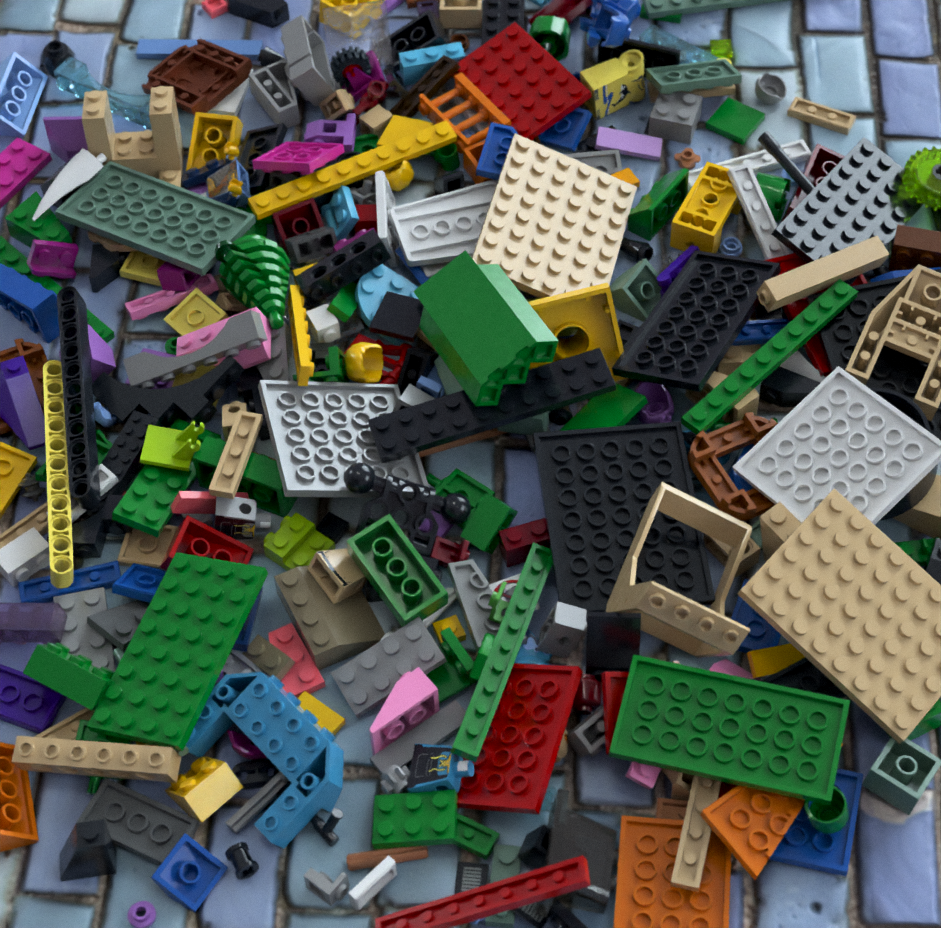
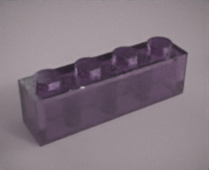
M0 603V644L2 642H14L20 645L26 643H61L68 616L59 603Z

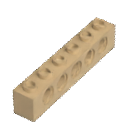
M17 736L12 757V763L23 771L177 783L181 756L172 747Z

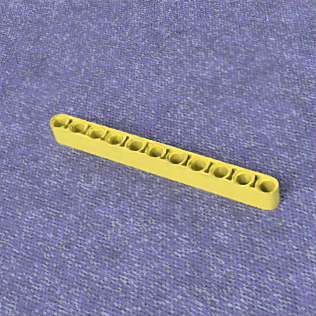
M50 360L43 366L50 581L54 587L63 589L69 587L74 579L71 497L69 490L62 368L60 361Z

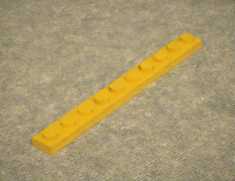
M445 120L248 198V205L257 220H260L307 199L315 198L338 189L341 185L346 186L371 176L375 172L401 164L403 160L408 161L457 141V135L449 122Z

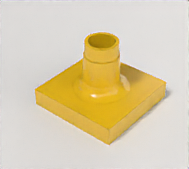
M608 282L528 302L558 340L553 362L600 348L614 381L627 379L613 375L612 367L624 352ZM571 326L578 327L573 337L568 339L558 337V334L563 329ZM552 362L531 363L529 369H533Z

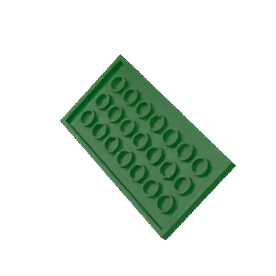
M176 552L111 678V684L102 696L87 725L89 730L154 746L172 747L174 750L183 752L268 575L266 568Z
M633 655L609 757L830 805L850 700Z

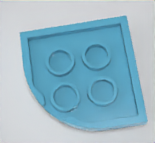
M379 265L361 276L357 283L355 301L358 302L361 318L369 327L387 291L418 299L413 291L419 286L385 265ZM378 334L396 346H400L404 342L401 339Z

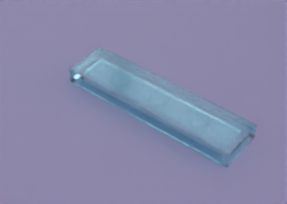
M652 24L639 35V41L687 52L686 63L719 59Z

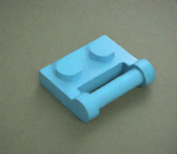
M341 185L339 190L332 196L329 204L321 207L322 216L326 218L327 225L334 228L337 241L346 238L359 220L349 187ZM334 215L336 216L339 228L337 227Z

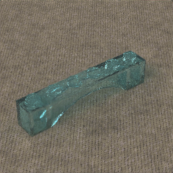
M68 57L54 71L57 87L61 90L72 93L84 99L85 92L93 90L107 91L111 113L118 114L129 121L152 130L149 117L151 94L130 95L110 90L99 84L92 77L85 63L72 57Z

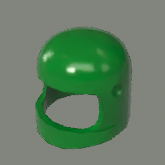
M835 786L830 805L812 802L809 808V801L804 800L805 811L811 825L817 831L833 834L846 826L848 821L847 801L844 794Z

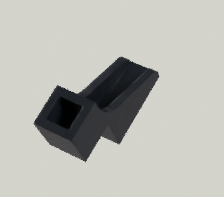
M108 495L107 501L99 513L72 525L73 556L86 559L91 557L101 558L108 533L114 535L132 534L133 527L112 519V513L124 495Z

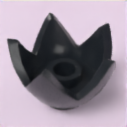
M57 40L51 41L44 47L41 53L40 68L45 65L53 78L56 77L62 65L75 71V53L65 43Z

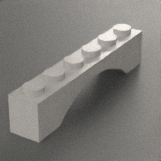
M249 310L229 318L224 328L211 342L193 353L179 357H162L148 352H141L123 359L131 387L152 389L157 382H170L176 379L175 376L178 374H190L197 371L196 368L199 366H211L218 363L217 359L227 358L230 355L235 357L243 349H256L261 346L260 343L268 339L260 313Z

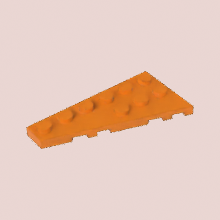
M738 785L702 810L700 816L750 876L756 880L804 806V800Z

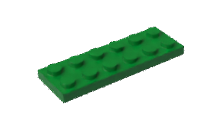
M178 418L171 426V429L183 431L190 423ZM204 429V432L199 434L196 440H199L202 444L206 436L221 439V435ZM193 457L189 471L145 464L113 511L112 519L158 538L174 514L170 506L178 492L189 491L197 478Z

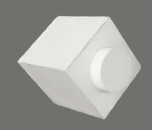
M328 304L306 312L308 327L317 343H330L341 338L339 322L335 315L327 310Z

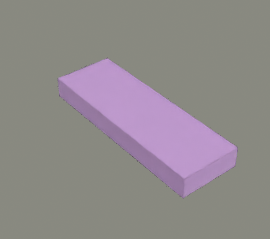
M600 126L597 129L595 149L603 151L619 149V153L656 161L660 159L662 138Z

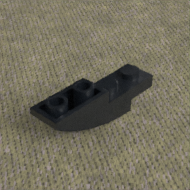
M252 366L241 373L239 377L240 382L236 383L238 397L243 396L244 403L250 405L251 413L262 414L263 423L259 431L261 441L269 440L270 434L258 389L259 381L264 379L258 369Z

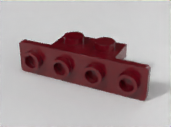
M553 0L529 18L528 21L532 25L538 16H555L567 20L569 26L574 22L573 19L575 17L585 14L587 8L593 2L592 0Z

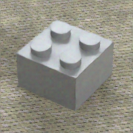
M680 91L669 95L659 92L649 119V136L691 144L701 117L703 96Z

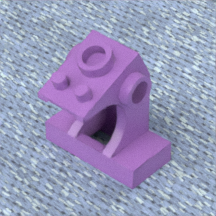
M347 113L346 121L317 120L308 123L306 133L304 134V141L344 144V153L354 151L357 130L356 113Z

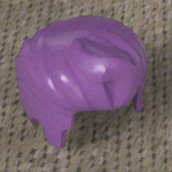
M640 381L634 391L646 396L648 403L636 413L638 420L642 424L671 422L674 415V404L668 389L661 384Z

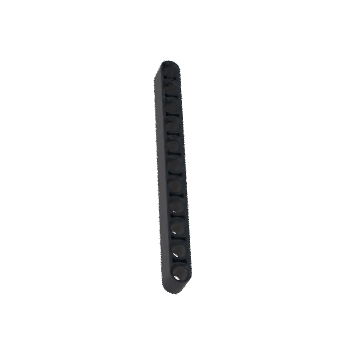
M66 286L57 294L69 490L71 496L84 510H92L100 503L101 494L87 308L85 301L76 288Z

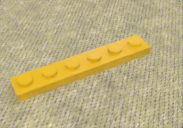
M290 285L287 306L298 386H308L309 377H313L314 363L311 362L310 335H307L308 321H305L304 295H300L299 285Z

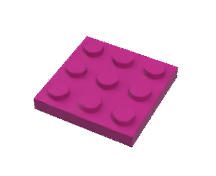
M287 141L252 160L253 169H261L265 173L279 170L284 174L298 171L302 175L311 174L316 168L324 167L325 163L336 160L337 156L344 153V144Z

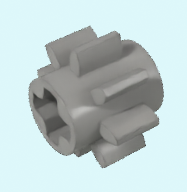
M397 765L388 767L382 773V781L380 782L382 785L381 790L385 795L410 793L407 790L410 770L406 766H403L401 769Z

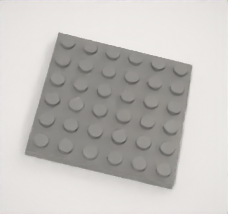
M259 381L258 389L285 497H379L380 493L373 490L361 495L354 494L346 487L344 482L345 472L349 466L358 462L371 466L376 476L386 478L387 474L429 487L419 452L382 463L368 424L369 419L393 411L401 397L398 384L308 381V386H298L297 381ZM407 486L403 489V498H413L414 492L411 487Z

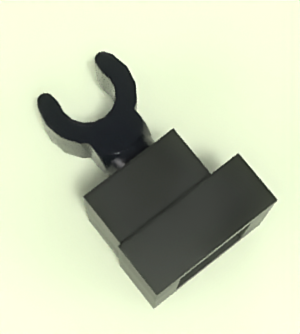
M310 343L312 362L317 367L314 372L330 371V369L326 368L325 355H329L328 347H334V343Z

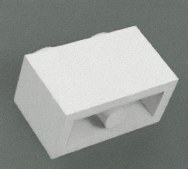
M34 527L0 549V573L13 588L18 585V582L26 581L31 575L50 564L49 543Z

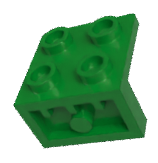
M338 346L328 347L329 355H325L326 368L330 369V371L314 372L313 377H309L308 381L349 383L345 368V354ZM296 374L293 375V381H297Z
M450 627L440 632L443 642L440 643L439 648L447 661L426 674L438 688L439 704L478 681L470 677L469 674L474 662Z

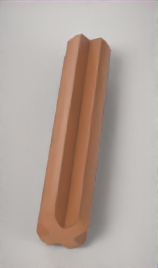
M427 846L352 853L346 856L347 867L350 871L376 867L388 855L396 863L424 859L428 857Z

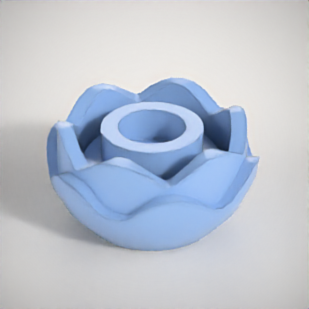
M99 401L94 403L95 420L103 427H110L117 423V416L112 414L106 406H101Z

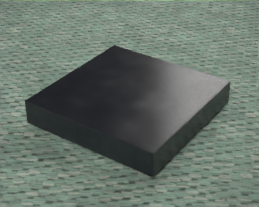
M387 291L369 326L370 332L414 343L420 331L419 325L424 308L423 304L419 299Z

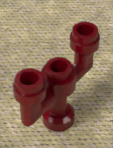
M371 81L367 87L368 93L363 94L359 104L352 112H349L356 113V127L360 123L359 116L361 113L368 112L385 100L387 96L386 90L389 87L387 81Z

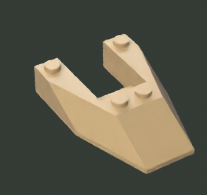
M918 264L871 311L845 371L866 386L883 345L929 363L913 400L921 408L929 421H932L941 402V273Z

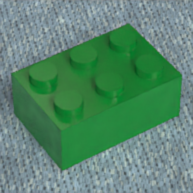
M48 642L47 644H37L23 674L86 708L95 710L111 684L114 672L102 666L101 668L91 665L93 661L79 654L77 657L70 654V648L56 642L53 644Z

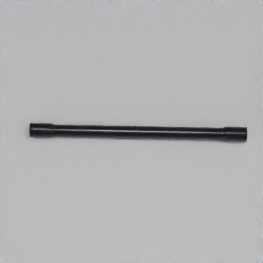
M768 131L760 135L758 142L808 195L815 186L781 149L779 143ZM883 264L872 269L876 277L890 272Z

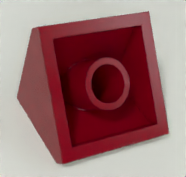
M314 198L272 213L275 237L287 256L289 255L284 242L285 239L324 226Z

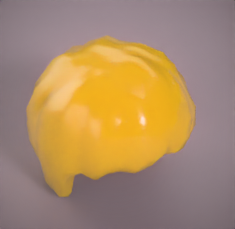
M403 160V163L383 170L392 191L400 192L408 187L414 178L413 167L409 161Z
M360 342L347 349L344 358L347 377L358 383L379 382L383 369L382 347L378 344Z

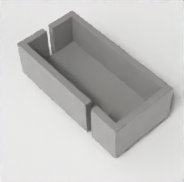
M300 15L280 27L282 33L281 41L285 47L283 52L288 62L286 66L290 72V83L294 88L298 87L303 98L306 101H310L316 107L335 92V86L325 42L315 30H312V26L306 19Z

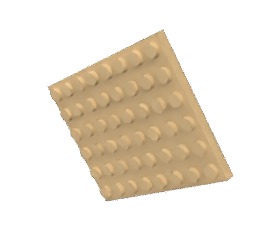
M515 133L498 178L472 259L476 264H498L516 288L539 298L550 297L607 282L610 285L628 221V214L630 213L637 187Z
M834 488L737 594L900 744L941 697V585Z

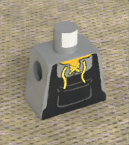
M216 496L214 529L237 541H249L254 539L255 528H270L271 513H256V501L254 499L240 497L229 499Z

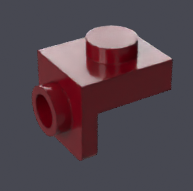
M436 536L429 557L439 559V565L448 568V563L469 559L470 551L467 550L469 541L464 539L459 545Z

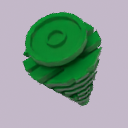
M251 234L242 236L233 241L238 251L230 250L224 257L226 262L221 261L219 273L227 277V279H219L230 295L249 309L257 307L269 319L271 328L278 330L284 325L282 317L285 315V301L290 267L287 264H290V260L283 248L277 246V242L269 240L262 235Z

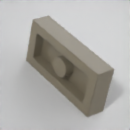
M259 634L249 644L247 652L242 653L269 676L275 675L280 681L296 663Z

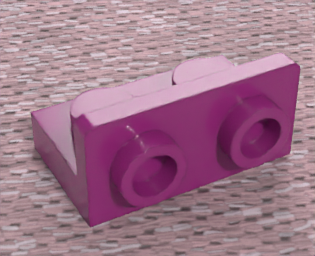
M33 239L26 263L32 274L38 277L52 276L59 279H75L76 272L73 266L79 248L77 244Z

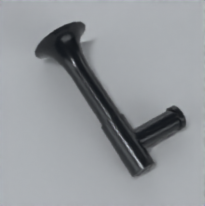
M290 781L280 788L276 798H279L292 784ZM334 808L326 822L317 814L309 821L330 847L339 841V837L333 830L343 817V812L340 809Z

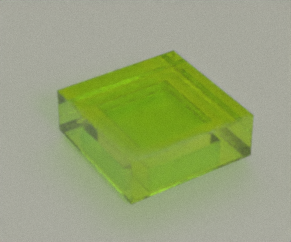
M731 39L710 40L711 60L733 58Z

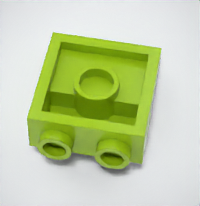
M297 512L291 517L289 515L285 516L280 523V529L276 533H268L263 542L265 556L287 571L299 566H308L317 551L334 550L336 548L334 541L318 532L314 523Z

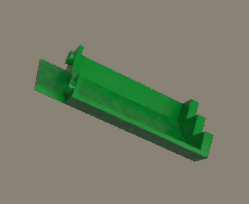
M465 250L413 291L424 306L419 325L420 329L475 406L498 405L503 384H525L531 363L553 362L558 345L557 338L498 264H476Z

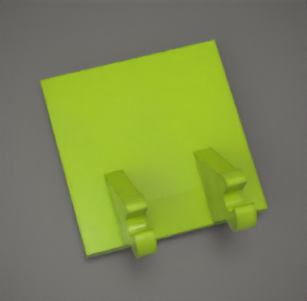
M192 421L183 431L148 425L140 463L189 471L191 459L194 453L200 450L201 442L196 439L199 434L204 432L205 425L200 422V426L197 428L195 427V421Z

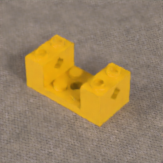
M706 162L672 220L670 247L685 251L692 245L698 246L699 251L710 253L718 251L721 244L722 227L730 213L738 215L742 208L727 174L728 168Z

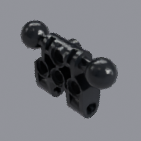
M358 462L352 464L347 468L344 475L346 487L354 494L362 495L370 490L380 493L379 497L363 505L354 536L388 514L394 519L395 514L401 510L406 514V521L402 525H397L400 529L406 530V537L421 556L429 557L439 528L433 514L430 512L431 509L440 511L442 518L446 522L455 525L466 521L471 513L470 501L461 493H451L442 497L436 495V489L389 474H387L386 478L376 476L372 467L366 463ZM407 486L411 487L414 492L413 498L409 501L405 500L402 496V491ZM374 503L382 506L383 511L379 517H374L370 512L371 506ZM426 518L430 522V528L423 533L420 531L418 524L421 519Z

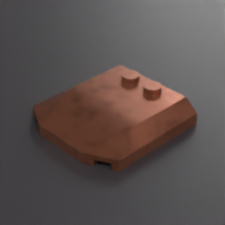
M198 39L196 40L197 45L179 47L149 71L147 75L149 80L147 84L143 83L142 89L145 94L151 95V88L173 86L177 108L195 115V112L207 113L248 79V74H250L253 66L251 59L206 40Z

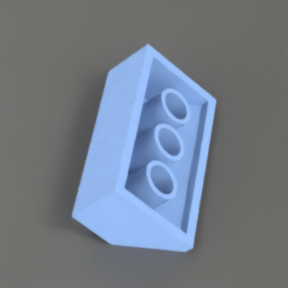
M15 52L0 63V135L23 138L48 76Z

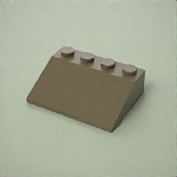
M308 566L295 567L274 576L277 594L318 670L366 651L380 642L381 638L385 635L362 590L333 604L307 569Z

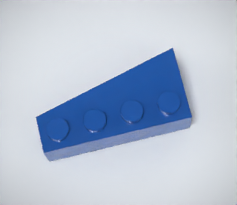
M0 263V306L6 311L9 309L20 322L24 319L30 325L29 329L35 334L41 332L42 339L49 344L59 336L56 293L53 290L45 289L38 282L31 281L26 275L17 273L12 267L8 268Z

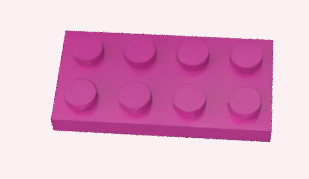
M18 137L0 153V209L52 160L50 153Z

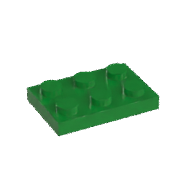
M456 790L375 795L372 833L374 849L456 844Z

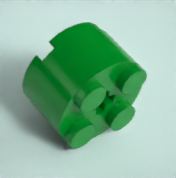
M555 16L536 17L530 27L529 35L558 62L563 58L565 59L569 53L571 30L567 20Z
M758 172L756 179L775 222L779 223L778 220L782 219L788 199H786L787 192H790L791 180Z

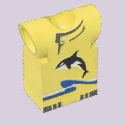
M636 49L628 50L619 59L613 58L580 71L581 83L591 91L592 95L590 99L584 102V105L596 120L630 105V101L638 102L645 98V81L643 79L644 56L642 52Z

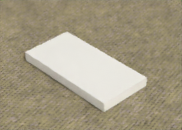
M382 170L375 172L378 236L391 256L388 263L393 268L399 265V256L395 252L398 248V238L390 219V210L396 207V199Z

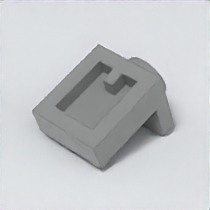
M312 868L304 874L306 888L330 906L337 900H342L349 891L348 875L344 872L334 882L324 872L320 871L318 873Z

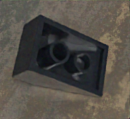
M429 9L378 44L386 66H391L395 71H400L399 53L450 44L442 23Z
M587 612L586 674L594 675L596 680L602 682L603 672L630 671L633 655H640L641 613Z

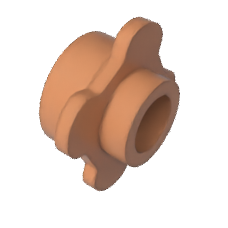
M685 148L681 153L674 155V159L678 161V165L682 169L690 170L701 160V157L696 155L691 148Z

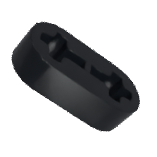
M269 758L241 762L232 769V772L243 786L241 790L262 788L280 771ZM269 768L274 769V775L268 776ZM243 772H247L246 780H241Z

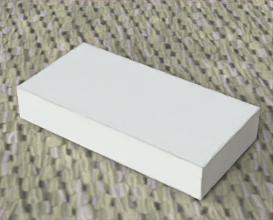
M388 855L348 893L350 905L356 911L360 910L397 875L396 861Z

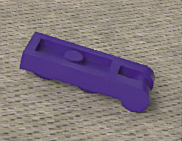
M691 245L657 276V283L661 287V298L694 251H699L698 246Z

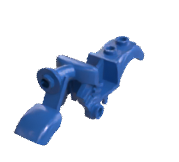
M592 0L593 4L588 7L591 11L590 17L592 19L580 17L579 29L587 32L586 40L589 48H596L601 38L606 39L602 41L601 46L615 48L620 45L622 46L623 41H628L633 20L637 19L641 13L639 1Z

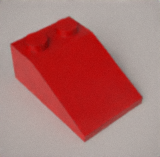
M187 515L178 526L160 568L167 571L176 552L248 564L254 549Z

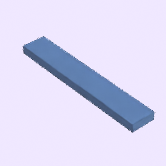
M139 39L136 55L137 59H165L181 46L187 45L192 47L198 43L196 40ZM206 40L251 60H258L260 50L263 49L262 40Z

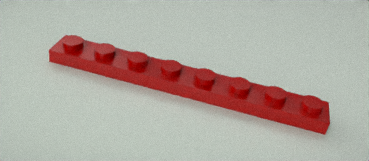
M583 855L375 918V928H452L590 886L588 861Z

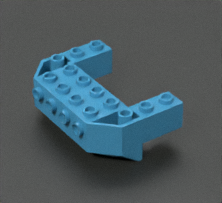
M262 672L226 674L212 689L186 746L189 749V753L200 758L233 723L251 739L292 783L254 824L271 843L284 849L321 808L328 812H331L343 789L344 751L334 741L336 737L327 728H321L317 724L318 719L308 709L304 711L300 707L301 701L291 692L287 693L283 689L284 684L275 675L268 677Z

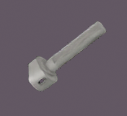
M279 771L225 823L237 834L276 797L280 788L289 781L287 777Z

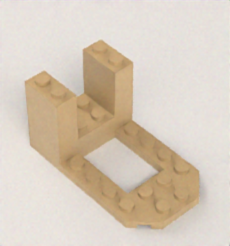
M173 86L151 88L149 117L152 131L115 133L107 91L93 90L84 93L82 123L88 151L95 158L100 153H103L107 158L102 164L103 166L107 162L112 161L182 188L184 146ZM88 231L89 240L94 243H101L109 251H138Z

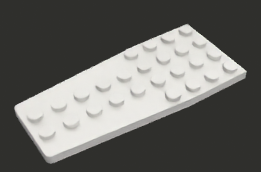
M498 180L391 208L390 219L407 265L414 267L451 262L465 250L472 256Z

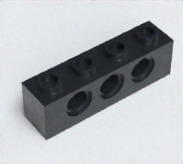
M372 229L295 276V279L313 307L391 259V256L375 230Z

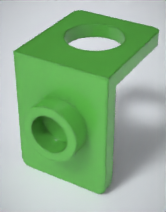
M503 581L498 592H493L488 604L492 607L489 620L499 624L503 620L502 611L507 610L509 602L501 600L507 584L505 581Z

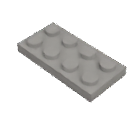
M104 587L53 597L59 643L70 648V654L77 657L80 654L93 661L91 665L101 668L102 666L115 672L113 643L87 624V616L108 610Z
M417 617L333 671L331 675L354 714L359 718L386 701L396 682L406 672H412L419 667L426 675L447 660L422 619Z

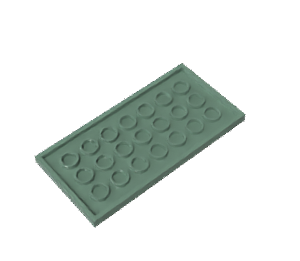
M112 161L107 162L103 168L55 211L57 219L202 276L218 261L215 256V247L219 242L223 240L231 242L237 240L256 223L255 215Z

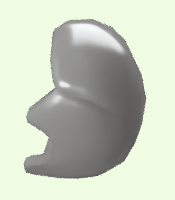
M766 72L758 77L754 92L760 101L771 105L779 103L786 96L787 87L784 80L779 76Z

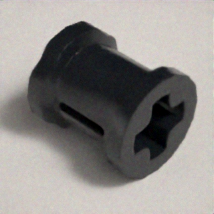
M239 842L225 852L227 860L231 861L236 869L235 875L239 880L251 877L259 869L258 863L252 860L248 852L249 848L246 842Z

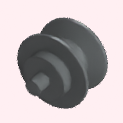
M30 472L26 473V478L22 479L23 482L18 484L19 487L25 488V492L21 496L28 499L33 498L34 502L38 501V497L46 490L39 486L41 481L35 480V475L31 476Z

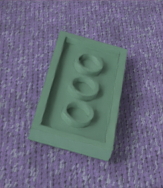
M726 59L646 68L645 77L660 93L666 95L676 91L691 92L693 89H712L715 86L731 87L733 84L742 83V75Z

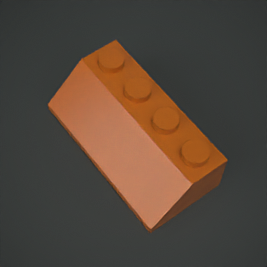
M0 742V852L35 844L39 841L28 771H23L12 763L15 745Z

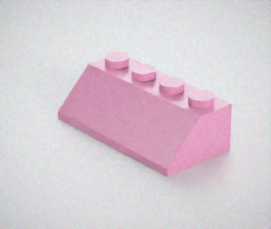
M257 307L249 310L260 313L268 340L260 343L261 346L256 349H243L239 351V355L233 357L244 369L271 359L272 328L269 324V319ZM229 318L178 337L176 357L190 354L203 348L219 334ZM225 357L217 359L218 363L214 365L218 366L225 359Z

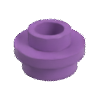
M147 901L136 902L128 910L129 923L135 928H148L156 919V910ZM140 911H146L144 916H137Z

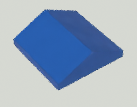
M184 833L151 876V879L169 898L192 912H196L228 867Z

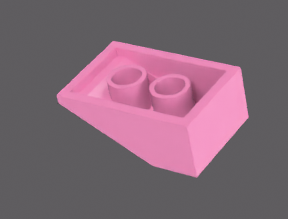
M419 667L412 672H406L396 682L370 727L369 732L373 756L440 711L438 688Z

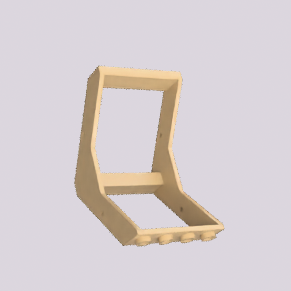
M661 482L646 507L607 603L606 612L641 613L642 631L697 658L733 655L750 632V628L724 616L725 600L751 536L752 526ZM657 510L733 547L715 592V601L709 608L654 581L635 585L637 559Z

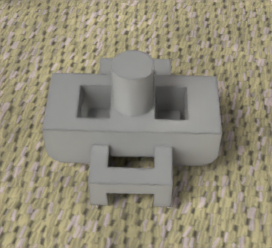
M364 180L361 188H350L355 205L376 204V188L372 187L373 182L371 180Z

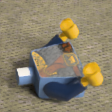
M227 141L224 146V153L227 154L224 165L220 170L207 178L208 191L200 195L236 208L247 204L248 198L251 197L248 172L236 159L240 153L237 144Z

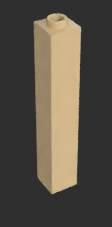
M877 235L763 282L756 293L760 303L770 312L829 288L839 279L846 281L880 267L890 254Z

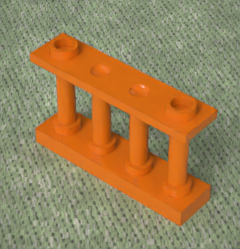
M461 72L454 76V89L432 101L421 93L419 94L420 105H418L420 113L424 117L426 116L434 125L445 120L449 122L457 135V141L454 144L457 146L460 154L463 153L464 148L485 139L489 127L469 138H466L461 133L481 121L487 122L489 125L493 122L511 126V121ZM457 96L465 100V102L444 113L437 108ZM468 109H474L477 112L476 115L455 126L449 121Z

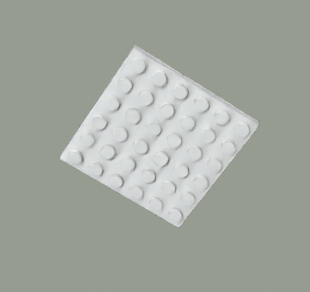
M838 366L733 466V470L775 505L781 502L801 523L835 488L875 525L941 461V440Z

